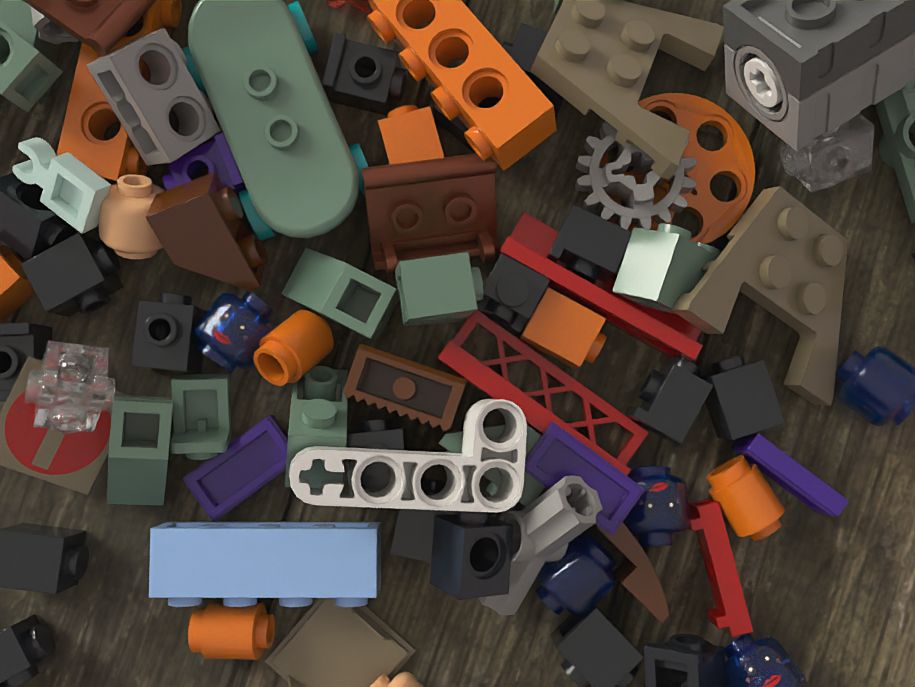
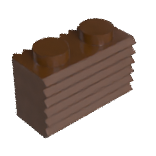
M360 343L343 393L346 399L366 402L368 406L377 405L379 410L387 408L389 413L398 412L400 417L408 415L410 420L419 418L421 424L429 421L432 428L440 425L444 432L451 428L467 380Z

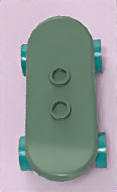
M199 0L193 9L188 23L189 46L181 49L186 57V67L195 84L210 99L247 188L240 191L239 196L253 230L261 241L276 236L277 232L291 238H312L328 233L341 225L350 215L359 197V187L365 198L362 168L369 166L359 143L348 146L310 57L318 53L319 49L299 2L295 1L286 5L283 0Z

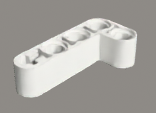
M504 399L479 400L471 405L465 415L462 453L328 446L307 447L298 452L291 461L289 468L290 485L295 495L303 502L320 506L495 513L507 511L519 501L524 487L527 437L526 417L521 408L511 401ZM498 409L505 418V430L496 440H489L483 432V421L488 412ZM314 459H322L323 466L327 471L345 472L342 460L352 459L347 472L350 491L341 492L344 484L340 479L327 478L321 481L320 489H310L308 480L299 477L300 471L311 469ZM380 461L386 463L391 474L388 485L379 492L365 491L360 481L362 471L372 462ZM432 465H442L447 473L445 487L437 494H424L420 483L422 474ZM496 467L502 474L501 488L495 495L483 497L479 488L480 478L485 471Z

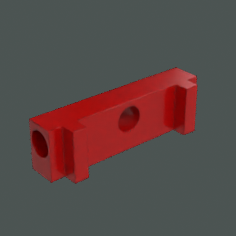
M707 498L688 503L691 514L683 515L681 519L685 528L696 531L716 606L706 610L708 621L718 629L722 628L731 637L754 632L719 502Z

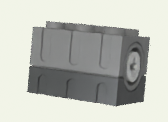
M732 0L723 5L726 94L796 152L811 144L814 138L824 132L829 133L860 114L862 109L871 104H877L905 87L908 81L915 78V0Z

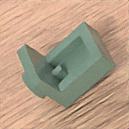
M230 374L174 375L171 380L174 434L170 440V453L185 454L188 459L205 460L214 458L219 453L226 452L232 437Z

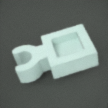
M35 137L19 142L18 148L28 155L31 160L13 166L12 171L17 178L26 184L36 183L43 188L40 202L81 234L98 227L100 205L104 198L108 196L111 184L69 152L56 156L53 148L41 138Z

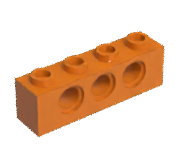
M156 0L135 23H143L142 29L134 36L127 37L126 33L108 53L142 35L162 28L166 29L170 37L172 27L176 28L180 23L182 1ZM82 43L56 156L69 152L109 184L117 183V179L123 175L137 174L145 176L149 165L145 164L122 124L118 134L114 138L105 141L104 136L107 128L111 124L120 121L86 66L102 57V55L96 53L90 46ZM140 58V74L149 83L151 79L150 69L147 63Z
M368 0L373 12L367 18L375 32L385 44L392 40L397 43L402 49V52L398 54L400 60L417 82L425 77L435 90L431 92V96L442 113L450 121L457 116L469 129L464 133L465 138L483 161L491 156L500 168L505 171L557 131L554 105L462 0ZM431 22V24H429L425 28L415 29L420 24ZM454 60H466L458 67L446 68ZM496 97L501 99L493 107H477L486 98Z

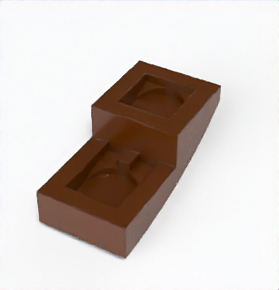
M623 522L613 536L594 524L627 558L612 574L663 623L670 616L666 598L659 578L639 542Z

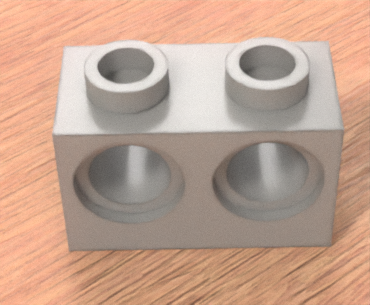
M165 28L142 35L86 65L146 165L171 163L221 131L214 118V109L209 98L198 89L186 67V57L182 49L169 37ZM140 58L147 63L150 69L151 79L149 83L140 74ZM170 110L177 115L179 120L177 133L169 123Z

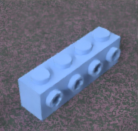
M166 522L150 528L149 598H168V605L173 607L196 606L202 604V598H223V605L229 607L252 606L257 604V598H279V605L284 607L308 606L313 603V598H334V604L340 607L364 606L368 604V598H377L381 589L382 522Z

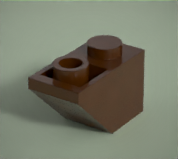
M216 172L155 195L145 218L174 265L249 291L261 286L264 265L268 262L265 247L255 233L249 234L241 219L243 217V210L235 191L230 186L224 188Z

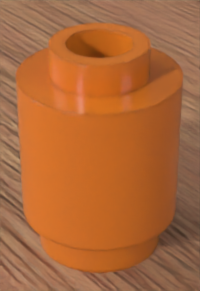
M296 311L260 340L258 349L254 352L253 356L257 370L268 382L277 386L297 382L333 350L334 339L331 328L323 317L311 311Z
M744 455L724 462L706 476L711 485L709 489L711 497L714 501L719 502L722 514L737 537L750 535L753 541H757L771 535L781 527L782 524L779 518L785 512L784 506L757 465L749 464Z
M210 602L206 607L195 608L191 615L188 628L189 648L193 653H202L205 659L259 660L264 652V648L270 649L273 645L275 619L273 614H267L264 603H257L246 607H229L223 605V602Z

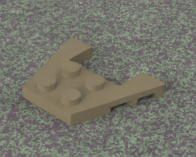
M563 0L530 71L584 115L593 110L617 130L614 138L622 146L625 143L632 146L635 144L655 160L651 169L661 177L669 180L679 167L690 131L640 107L638 100L658 49L705 71L715 57L724 27L716 23L622 0Z
M781 186L763 189L727 235L730 240L728 245L715 261L706 262L701 269L705 272L704 276L690 293L681 294L675 302L672 311L706 334H723L738 293L741 291L799 333V341L783 385L813 405L831 406L834 396L848 240Z

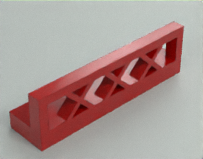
M525 212L522 214L511 236L507 237L500 249L498 259L502 253L550 279V282L546 289L549 287L606 318L605 322L671 359L674 355L688 361H693L697 358L703 345L696 342L702 330L678 314L641 306L613 292L615 281L610 278L605 283L597 279L596 283L592 284L567 270V264L559 260L557 263L549 260L546 257L559 231Z
M476 310L469 316L453 340L448 342L438 356V360L466 379L491 399H504L519 406L526 417V423L541 435L550 422H554L626 476L631 471L626 464L649 432L479 310ZM477 324L496 337L498 359L479 361L461 348ZM503 343L520 355L505 357ZM528 360L534 364L539 370L542 390L522 392L509 382L506 363ZM500 365L502 377L488 366ZM546 374L563 386L549 388ZM571 391L580 397L584 420L565 423L554 415L550 394ZM543 395L545 407L531 397ZM590 405L606 417L592 419ZM615 422L631 434L615 458L596 444L593 425ZM586 426L588 438H586L584 435L579 433L574 428Z

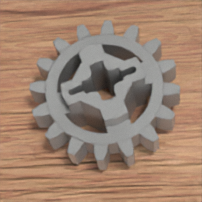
M605 121L599 130L602 141L596 137L588 136L584 149L591 156H579L576 163V169L587 173V175L578 178L575 183L576 191H589L590 193L583 203V209L588 211L598 207L602 211L599 217L607 221L611 218L618 221L617 225L626 230L631 223H636L637 228L650 230L652 219L658 225L660 223L669 224L672 218L668 209L681 213L688 202L680 194L691 193L696 187L697 182L684 176V174L692 171L697 165L696 159L681 158L679 167L671 178L667 180L651 169L655 160L639 147L628 143L622 146L614 139L617 130ZM618 146L617 161L607 163L604 168H599L603 156L610 149ZM629 166H634L636 174L646 175L641 184H636L634 176H624ZM670 181L666 196L660 202L653 205V187L662 186L665 182ZM613 194L626 203V207L614 202L608 195Z

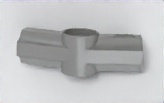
M565 476L522 511H505L501 513L497 519L514 525L509 594L480 597L481 604L492 608L499 615H514L543 564L561 560L566 553L568 542L596 523V515L603 509L597 491L590 488L579 476Z

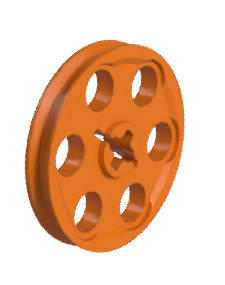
M664 93L638 101L640 107L650 112H665L671 117L673 123L690 131L689 143L684 149L682 158H695L697 165L692 171L684 174V176L695 180L697 183L691 193L680 195L688 202L684 210L692 212L699 220L700 229L698 234L691 238L690 241L708 245L734 226L750 201L755 182V162L750 143L735 119L724 109L707 99L684 93ZM705 125L718 128L723 134V147L717 151H708L702 148L697 142L696 134L698 128ZM608 152L601 159L599 168H604L609 163ZM634 169L624 174V176H634L636 184H641L646 176L645 174H636ZM726 175L732 178L737 187V194L734 200L722 202L712 195L710 181L714 176ZM666 182L662 186L653 187V205L660 202L666 196L669 189V184ZM613 194L608 195L614 202L621 205L622 200ZM668 209L671 214V218L673 219V216L676 212ZM611 218L609 220V222L617 225L618 221ZM652 219L650 230L657 231L659 225ZM631 223L627 230L632 232L634 227L637 228L636 224Z

